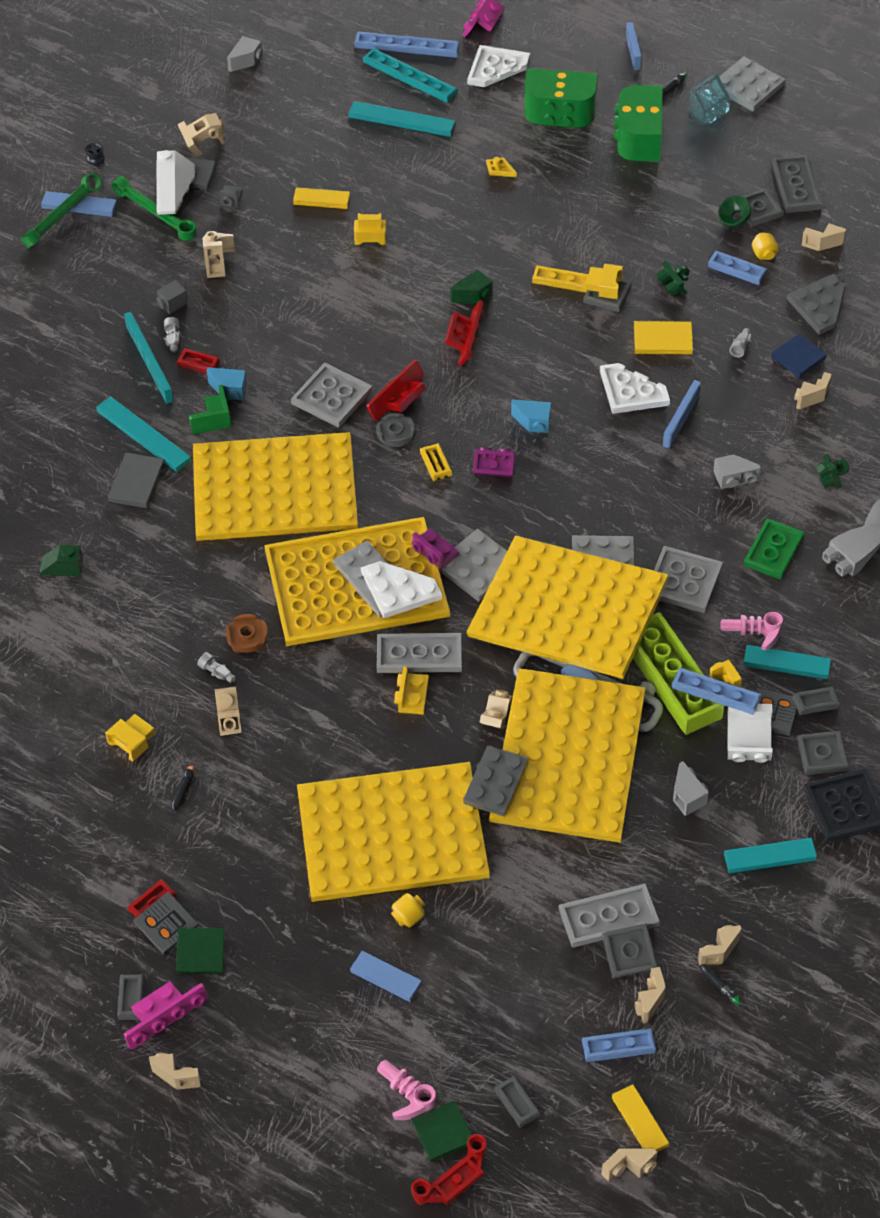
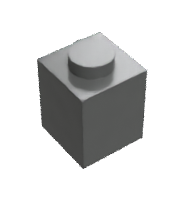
M176 280L157 290V303L161 309H165L169 314L188 304L187 292Z

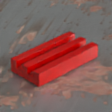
M185 348L177 360L178 367L207 374V367L217 368V365L220 363L219 357Z
M161 879L127 907L128 911L133 913L136 918L167 892L176 898V892ZM162 888L164 889V890L161 891L158 895L152 897V896L155 895L158 891H160ZM148 899H150L147 904H145L142 908L137 910V908H139Z

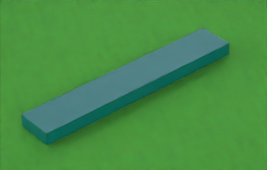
M374 48L363 57L364 63L446 103L457 94V88Z
M356 101L353 102L349 111L350 118L451 137L455 127V120Z
M131 312L125 313L126 327L166 404L173 402L172 388Z
M111 396L96 407L98 413L157 458L164 459V463L174 471L178 472L191 462V457Z

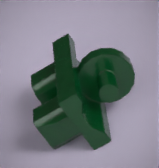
M667 261L663 262L662 266L664 269L659 271L656 276L662 285L669 280L672 281L665 286L671 296L678 292H681L682 295L688 293L682 281L689 279L690 270L688 267L677 265L675 267L676 271H674Z
M827 453L823 455L824 462L816 465L815 468L824 489L832 485L839 489L842 487L839 476L848 473L850 466L844 459H838L832 464Z

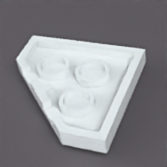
M480 45L467 79L468 85L486 87L527 70L530 53Z
M620 363L600 366V374L612 414L670 405V398L665 385L661 383L655 384L649 381V377L636 371L633 373L625 369V366Z
M382 561L361 567V573L383 618L442 599V593L433 578Z

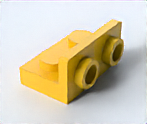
M730 660L718 662L710 668V678L741 687L742 678Z
M403 666L402 674H398L397 686H400V690L395 691L394 703L398 704L399 713L424 715L429 675L408 673V667Z

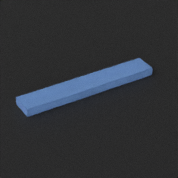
M357 32L354 43L355 48H374L384 51L457 58L459 41Z

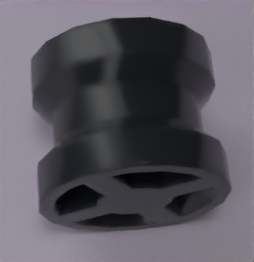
M96 142L88 144L85 148L87 162L91 165L102 164L105 160L103 146Z

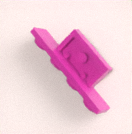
M480 0L476 5L478 9H475L470 15L471 20L469 19L464 25L465 31L462 35L465 37L476 22L490 32L505 7L496 0Z
M169 981L131 1006L133 1013L141 1023L124 1033L128 1047L132 1050L142 1045L146 1040L163 1031L167 1026L181 1019L194 1008L201 1006L208 999L202 983L181 995Z

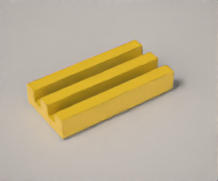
M439 443L420 448V454L433 481H437L438 477L444 479L445 475L448 477L452 476V471ZM434 449L436 450L445 470L441 469L437 461V458L433 452ZM427 451H428V453H429V455H430V457H431V459H432V461H433V464H434V466H435L437 472H435V470H434V468H433V466H432V464H431V461H430V459H429V457H428V455H427V453H426Z

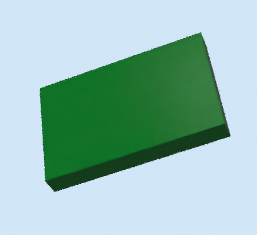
M767 518L750 548L743 566L781 580L805 532Z

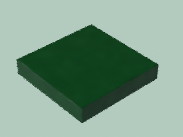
M178 928L176 974H223L224 928Z
M455 1100L411 1118V1123L430 1163L467 1148V1141L472 1136Z

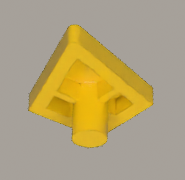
M494 157L493 159L486 160L489 175L517 177V172L504 157Z

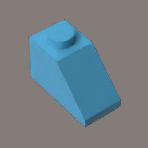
M207 367L208 383L218 394V385L222 384L226 399L243 401L247 386L246 370Z
M512 399L511 416L529 432H549L551 402Z

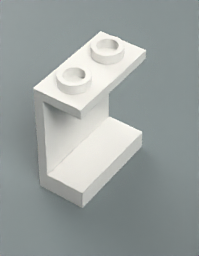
M758 704L754 715L728 707V760L735 762L754 760L755 762L763 763L772 759V704Z

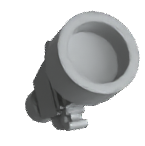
M169 317L164 320V329L167 333V337H164L166 345L170 347V350L176 352L180 341L179 337L181 336V332H177L179 320L175 317Z
M744 328L742 333L733 340L729 349L732 356L740 358L744 355L748 342H751L752 338L748 328Z
M205 652L198 660L197 665L203 670L208 669L211 671L212 676L223 680L226 679L230 683L236 680L235 676L226 668V665H220L215 662L214 656L210 653Z

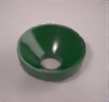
M733 195L726 198L718 209L720 221L731 228L743 225L751 215L750 203L741 195ZM742 212L740 219H733L735 213Z

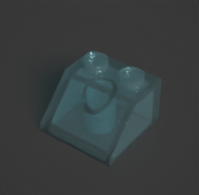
M713 74L691 89L689 117L703 127L714 122L715 119L725 114L729 109L730 96L718 74Z

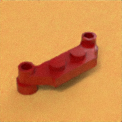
M479 1134L470 1136L467 1141L468 1155L432 1184L425 1179L415 1180L411 1186L415 1202L420 1205L444 1202L447 1206L482 1178L484 1172L481 1170L486 1151V1139Z

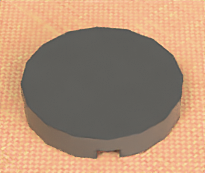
M401 413L385 415L376 425L377 437L380 442L390 447L407 445L415 436V424L410 417H404V414Z

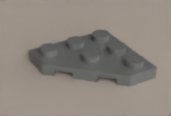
M832 274L787 294V300L820 335L835 328L845 285L835 274Z

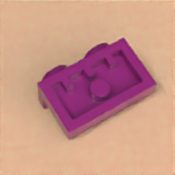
M481 447L479 450L475 449L473 475L513 477L515 452H511L510 449L491 451V448Z
M431 528L421 535L417 532L412 534L414 550L423 554L432 565L435 564L440 569L459 556V551Z

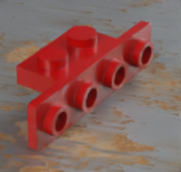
M479 301L473 308L470 318L458 312H454L451 317L444 343L461 351L458 361L460 366L472 357L473 351L471 348L476 342L477 337H475V334L480 327L478 321L484 312L482 301Z
M418 360L410 363L367 404L373 420L377 421L388 410L399 412L406 410L408 405L426 389L423 382H418L424 376Z

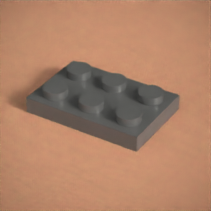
M487 745L464 796L463 803L505 817L529 763L528 758Z

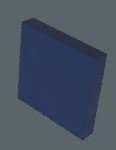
M797 334L773 351L771 357L800 378L824 361L827 354L803 336Z

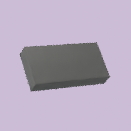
M833 687L798 692L792 696L799 715L838 709L840 706Z
M143 974L120 975L118 1020H139L133 1013L131 1006L143 999Z
M515 1076L494 1087V1092L519 1128L540 1117V1112Z

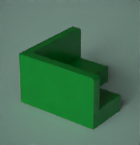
M222 384L218 385L219 395L204 397L207 412L188 415L192 435L231 428L229 410Z

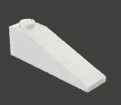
M157 151V215L176 214L183 201L185 192H188L190 183L195 179V164L177 151Z

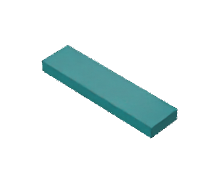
M747 645L743 666L828 680L831 659L775 649L764 651L761 647Z
M812 838L724 851L729 874L816 861L817 859Z

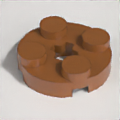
M253 614L239 615L226 627L227 642L236 653L262 650L268 639L267 625L265 621L257 619ZM245 631H249V633H252L248 636L243 635Z

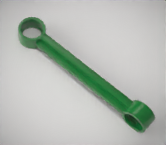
M95 173L84 176L78 189L20 239L27 248L33 246L42 238L43 234L88 193L100 190L102 187L100 176ZM88 177L95 181V189L89 187L87 183Z
M124 176L118 177L111 183L113 191L119 197L127 196L178 230V237L181 240L190 241L196 237V225L193 221H182L173 214L157 215V204L132 188L130 182ZM191 229V231L184 232L182 230Z

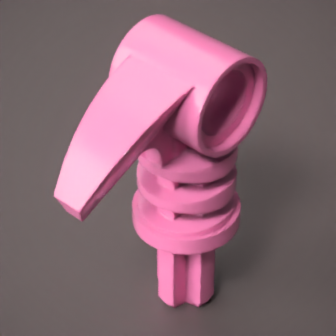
M777 612L767 613L764 616V620H762L761 616H758L757 620L750 616V620H747L745 615H741V620L722 619L720 628L722 631H740L741 636H745L746 631H749L750 635H753V631H756L757 635L763 634L766 638L761 649L766 651L772 648L781 636L783 617Z
M387 1060L379 1064L377 1071L391 1082L390 1088L394 1091L399 1089V1093L401 1095L406 1094L405 1098L411 1102L409 1106L392 1113L395 1120H410L413 1117L435 1109L436 1097L432 1086L427 1084L421 1085V1082L415 1081L413 1076L408 1077L409 1071L405 1068L398 1070ZM423 1097H428L430 1099L427 1102L420 1101V1099Z

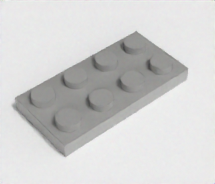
M366 541L333 560L337 569L377 616L381 618L382 614L361 573V567L379 561L387 562L369 541Z
M461 633L377 634V673H402L403 666L408 667V673L462 672Z
M646 884L559 905V912L572 948L603 940L601 935L603 932L647 923L649 929L659 926L660 922Z

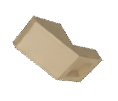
M828 224L824 233L805 228L801 246L821 251L843 245L846 229L832 224Z
M824 372L822 379H818L816 385L803 382L801 389H797L794 400H797L796 408L802 409L824 401L830 387L832 374Z
M236 687L215 689L220 736L242 733Z
M496 690V692L489 694L486 711L481 714L480 723L501 728L505 724L513 696L508 695V692L503 690Z
M726 925L719 928L716 937L717 946L706 945L699 949V965L712 966L723 964L740 940L741 926Z
M660 967L651 968L650 978H647L649 990L639 992L638 1001L635 1002L637 1016L641 1015L643 1024L649 1022L665 998L666 986Z
M158 1053L155 1056H149L152 1072L175 1089L201 1087L198 1068L184 1067L176 1070L173 1054Z
M618 1149L602 1165V1176L609 1181L614 1176H620L626 1167L639 1178L644 1173L649 1174L657 1165V1151L654 1149Z

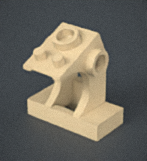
M216 113L206 114L188 126L184 121L178 124L188 148L196 158L202 155L200 144L204 139L208 137L217 138L222 145L224 144L223 138H226L225 133H222L225 130L222 119L219 120Z
M215 231L207 232L203 237L207 278L224 277L226 275L223 253L235 251L233 234L216 233Z

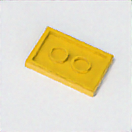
M634 321L635 354H692V322Z

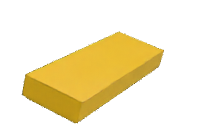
M296 187L293 205L348 209L350 192Z
M537 265L532 283L587 292L586 287L589 274Z
M633 1084L612 1094L613 1101L643 1149H654L659 1152L669 1147L668 1140Z

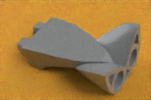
M880 499L872 506L864 526L838 535L830 541L829 547L823 552L822 558L827 564L833 561L838 563L835 569L839 575L844 576L849 573L854 576L861 571L879 549Z

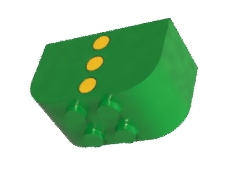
M527 68L524 88L525 118L537 125L574 128L589 125L595 117L598 73Z
M628 86L620 92L619 104H615V115H618L614 118V128H618V130L614 129L617 151L620 156L627 160L660 162L662 86Z

